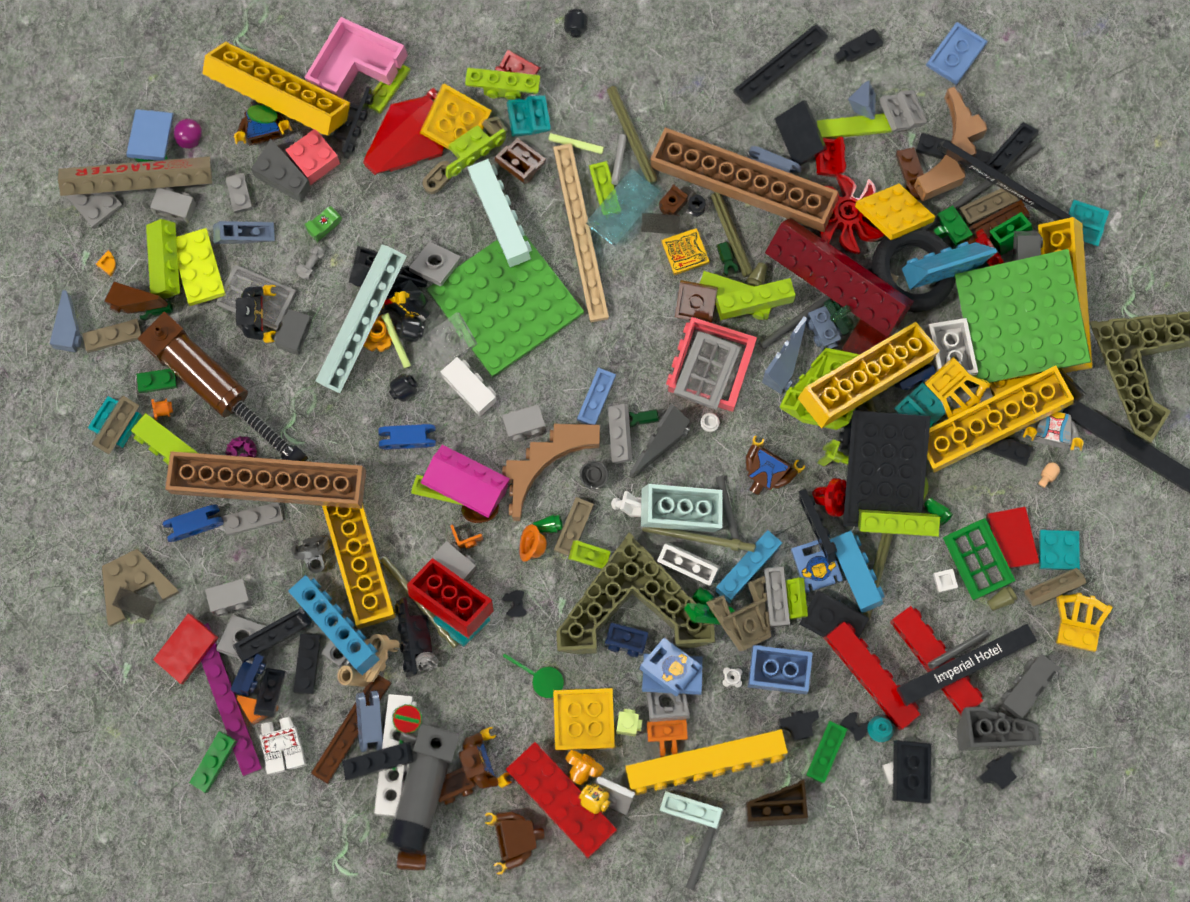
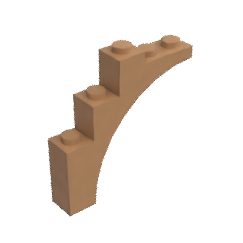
M955 87L949 88L944 99L950 110L953 123L951 143L975 157L976 148L972 142L984 137L987 125L983 119L981 120L979 114L972 116L970 109L963 102L961 93L957 92ZM945 155L941 162L933 169L918 177L914 187L922 202L961 186L966 177L964 169L960 167L963 165Z
M554 424V430H550V441L553 442H530V448H526V459H530V461L506 460V466L502 468V475L510 478L509 483H513L509 488V496H513V504H509V515H512L513 521H521L522 508L527 492L546 467L569 453L599 448L600 425Z

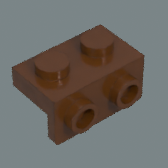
M463 767L446 775L439 798L440 804L444 803L446 806L455 802V798L460 795L466 797L474 793L473 789L477 788L476 784L467 779Z

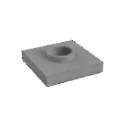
M429 241L411 264L409 271L442 286L461 262V256ZM431 258L441 261L438 265L429 264Z
M232 615L216 649L219 652L240 659L233 648V644L237 643L235 639L237 633L243 632L251 635L265 626ZM255 657L251 658L246 662L252 664Z
M646 692L650 722L689 719L687 694L675 696L672 693ZM665 697L671 698L674 701V706L661 707V699Z

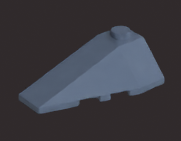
M806 317L802 318L792 332L791 339L784 343L780 353H777L764 373L762 383L780 394L784 390L787 391L793 384L791 379L807 321Z

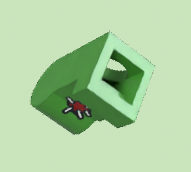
M330 206L304 225L307 232L318 243L340 223L342 217Z

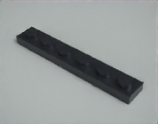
M816 23L738 85L733 93L745 105L748 104L828 39V35Z

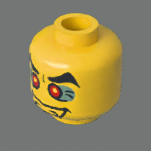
M597 784L587 785L579 796L581 805L593 814H597L600 811L605 812L610 805V801H608L609 793Z

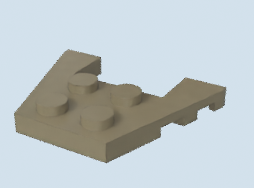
M138 549L102 566L107 623L110 627L126 619L118 601L155 583L163 601L179 593L178 589Z
M765 576L747 582L754 602L732 613L729 611L724 595L707 602V605L739 651H744L771 637L769 612H766L765 606L767 593H764L763 584L766 583Z

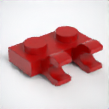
M983 228L976 232L978 238L975 240L977 243L995 248ZM998 251L987 260L989 266L1004 263Z

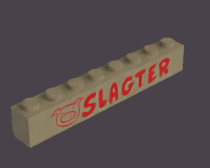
M210 156L61 168L58 170L60 196L212 183Z

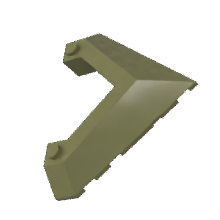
M1190 311L1170 315L1158 314L1138 316L1130 319L1118 318L1109 319L1108 321L1089 322L1134 434L1152 443L1171 411L1154 401L1141 358L1142 356L1180 348H1190Z
M630 532L556 631L558 652L572 654L597 653L596 633L633 594L674 630V640L677 648H696L715 643L714 624L692 622L684 608L687 603H696L682 590L663 567L654 560L649 552L634 539Z

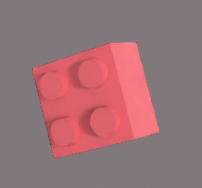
M315 129L286 149L288 158L308 179L310 185L340 164L337 154Z

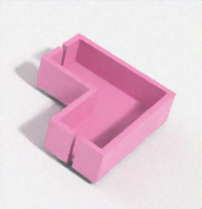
M340 17L304 78L307 82L343 99L358 72L391 85L398 73L397 68H401L408 54L404 45Z

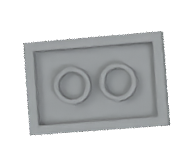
M112 192L66 195L67 199L93 229L123 207Z

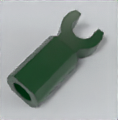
M723 242L718 244L716 247L721 263L724 264V275L728 276V268H733L736 274L738 267L733 263L734 258L729 243Z
M166 301L168 303L166 307L146 310V314L141 315L140 319L148 320L151 316H160L164 311L167 314L173 313L171 301Z
M657 409L641 411L638 414L629 412V417L633 418L632 422H630V428L638 423L642 425L659 422Z

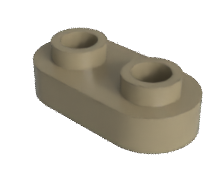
M442 161L438 163L425 176L423 188L427 193H438L453 178L452 176L448 179L446 175L442 174L446 167L451 164L450 162ZM432 183L436 184L433 188L429 187Z

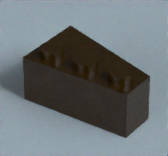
M805 779L746 802L747 828L807 824L808 810Z

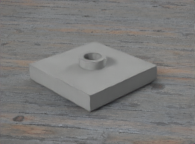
M598 776L595 784L609 793V808L627 815L635 792Z

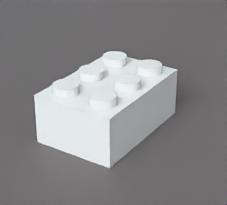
M967 318L929 324L926 334L940 350L932 360L935 371L937 372L954 357L969 374L976 376L978 369Z

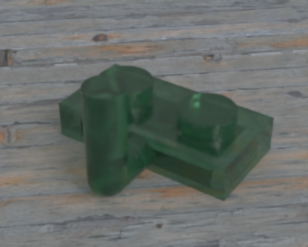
M832 299L824 302V305L831 314L830 320L837 324L843 335L854 330L852 319L850 316H846V314L851 312V308L848 305L843 307Z

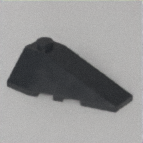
M357 246L349 283L357 287L362 286L378 253L377 251ZM410 266L401 267L392 287L407 280H411L416 287H426L428 280L410 272Z

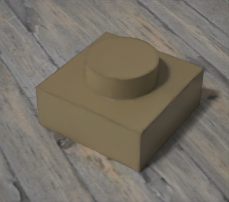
M498 116L485 119L482 123L490 136L503 128L506 130V133L508 131Z

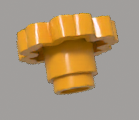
M382 315L377 316L363 347L368 348L371 352L376 349L379 352H383L391 348L392 340Z
M570 750L565 758L568 763L573 765L569 772V779L579 785L587 782L590 775L598 778L605 770L591 756L581 754L578 751Z

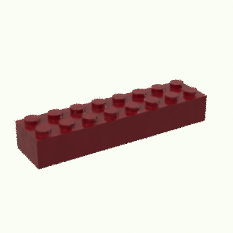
M792 218L781 222L765 251V254L887 337L896 332L914 302Z

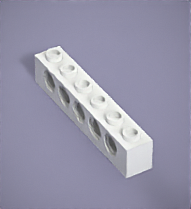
M389 694L382 749L399 744V741L394 740V734L398 730L392 722L393 714L398 707L405 704L417 707V702H414L412 696ZM410 763L396 767L395 771L399 772V778L395 781L389 779V774L393 771L392 769L379 772L374 814L394 817L405 782V773L408 772ZM391 790L396 791V799L388 801L387 793Z

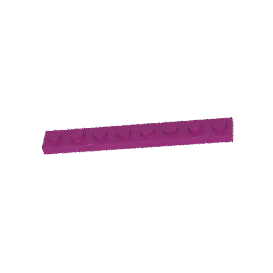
M209 623L204 624L212 632ZM215 642L201 660L226 732L228 736L237 741L233 751L241 773L245 777L262 770V766L236 695L231 691L232 685L220 652L216 649L217 644Z

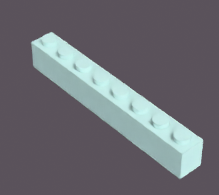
M381 245L318 374L316 382L338 393L341 392L406 259V255L393 248Z

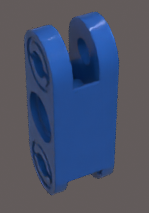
M421 424L378 428V435L390 437V439L380 440L379 448L390 450L436 446V441L427 439V433L434 432L436 430L435 425Z
M209 505L164 521V528L173 527L174 533L167 537L168 542L179 541L223 525L222 517L208 519L209 516L215 515L220 511L218 505Z

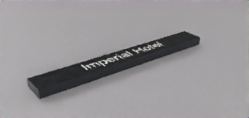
M948 140L938 144L937 150L1051 219L1058 221L1071 217L1068 213Z
M1025 624L899 686L896 690L905 706H908L1035 643L1037 639L1028 624Z

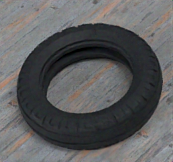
M922 228L893 240L886 236L874 251L871 273L914 301L908 312H924L940 305L951 293L955 283V276L936 281L933 289L929 292L912 294L901 289L893 280L890 273V259L893 252L903 246H916L927 253L934 252L936 255L941 253V250L948 248V245L933 232Z

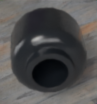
M569 10V13L564 16V31L573 38H579L581 34L587 32L588 17L583 13V10Z
M404 316L402 321L398 320L396 332H399V337L402 340L417 342L419 338L422 339L425 324H422L420 318Z
M400 374L390 382L391 390L389 393L394 400L399 399L405 402L417 393L416 387H418V384L410 374Z

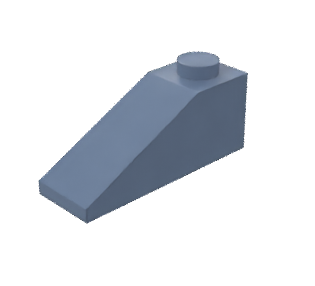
M219 221L213 225L214 244L275 241L274 222Z
M62 290L49 344L54 349L76 353L77 347L81 345L82 337L80 336L71 296L66 290Z

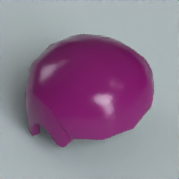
M182 119L174 128V138L177 145L182 148L191 149L199 144L202 136L200 124L193 119Z

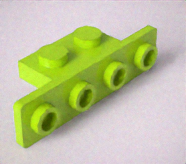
M467 68L465 85L483 88L484 95L489 98L504 97L508 100L521 99L522 92L538 94L540 76Z
M477 125L450 143L449 149L458 159L446 167V177L449 179L452 176H457L464 168L472 166L477 159L488 155L493 148L501 146L506 139V130L503 128L491 137H488Z

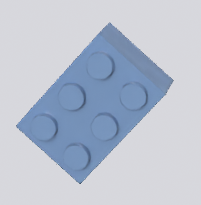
M753 645L748 687L806 695L809 691L812 652Z

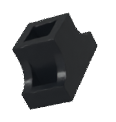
M801 710L792 712L790 717L779 719L777 722L779 729L787 730L791 734L792 741L796 742L814 736L812 724L819 719L818 710L803 713Z
M1008 752L998 761L993 759L985 766L987 770L977 777L976 780L980 785L990 783L998 791L1003 790L1017 778L1011 769V762L1014 757Z

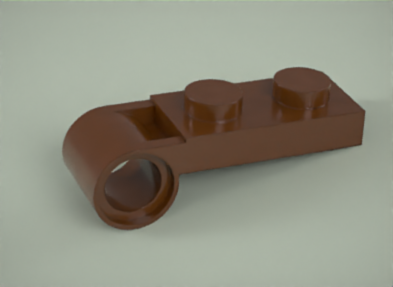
M915 148L896 151V158L906 183V190L917 200H921L914 184L917 178L924 173Z

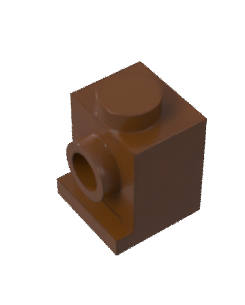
M673 184L659 202L660 211L664 215H670L674 218L687 203L688 195Z

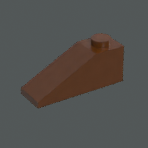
M113 282L104 300L110 306L109 309L118 314L120 312L130 314L163 308L168 304L158 295L117 282Z

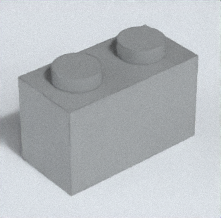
M164 187V189L157 188L150 208L155 215L189 224L196 202L192 195L182 192L179 194L170 188Z
M539 404L502 415L509 441L518 442L523 440L525 436H538L543 433L542 431L546 430Z
M446 541L432 558L467 581L477 570L474 565L475 560L469 555H462L460 553L461 549L455 543L449 544Z
M244 579L205 589L210 611L214 615L217 614V616L226 615L229 610L236 609V611L246 609L247 605L252 604Z

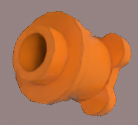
M165 398L164 401L154 402V399H151L155 420H158L157 417L168 415L170 417L169 413H173L171 401L167 402V398Z

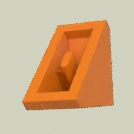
M238 695L237 700L250 723L255 725L266 718V716L254 715L256 699Z

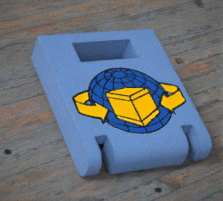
M817 540L790 549L799 577L804 578L805 593L810 592L808 584H811L813 591L835 584L833 577L835 575L838 582L843 581L836 558L834 562L828 564L821 547L820 552L804 556L802 549L819 544Z
M663 638L640 665L639 669L670 693L678 696L680 690L682 691L696 675V671H699L701 665L667 639ZM660 651L664 656L655 665L651 661Z

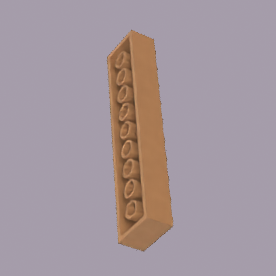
M664 128L650 159L651 166L655 170L781 217L792 218L800 224L822 232L825 231L838 202L837 190L668 128Z
M170 451L165 490L177 495L362 509L366 470L363 466Z

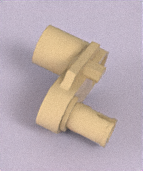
M375 634L370 639H366L365 643L367 645L371 643L378 650L376 655L380 660L363 676L353 666H342L337 674L339 683L348 686L365 687L370 682H374L379 672L384 671L386 668L387 652H397L398 649L394 648H400L399 641L391 640L388 636L382 634Z

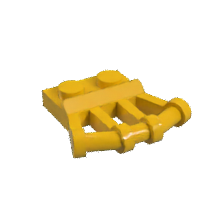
M954 357L925 382L929 389L941 400L948 419L973 407L975 404H979L986 388H989L991 385L988 381L969 374ZM966 380L979 385L975 394L964 383ZM961 387L971 397L966 403L954 393L957 388ZM951 396L961 407L950 410L946 398Z
M1079 592L1064 596L1062 594L1056 597L1060 615L1056 644L1095 652L1097 650L1100 627L1113 607L1109 604L1105 605L1096 599V596H1083ZM1074 602L1071 620L1067 619L1064 603ZM1080 603L1087 604L1084 623L1077 621ZM1093 607L1103 612L1095 625L1091 624Z

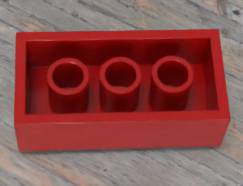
M434 558L407 584L409 597L467 638L494 611L492 599Z

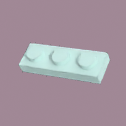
M665 791L659 811L717 829L723 809Z

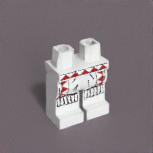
M290 717L279 720L282 730L274 731L273 722L261 724L262 735H260V740L265 757L267 775H274L285 772L287 769L293 770L307 766L297 727L293 725Z

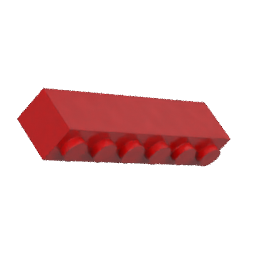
M910 606L893 618L890 623L926 671L930 672L934 669L928 667V662L946 653V646L941 640L935 638L929 624L925 625L921 619V613L916 608L913 609ZM954 657L951 658L950 660L944 662L943 664L939 665L938 667H940V666H942V665H944V664H946V663H948V662L954 660L955 658H954ZM969 676L941 689L960 716L965 707H976L983 702L982 693L977 687L973 688L970 684Z
M840 623L823 637L824 640L888 718L892 720L897 729H904L920 715L918 712L919 707L915 702L905 706L896 690L901 685H896L892 680L894 678L887 669L884 670L881 667L880 659L875 654L871 655L867 650L868 645L862 638L858 639L854 634L856 631L850 623Z

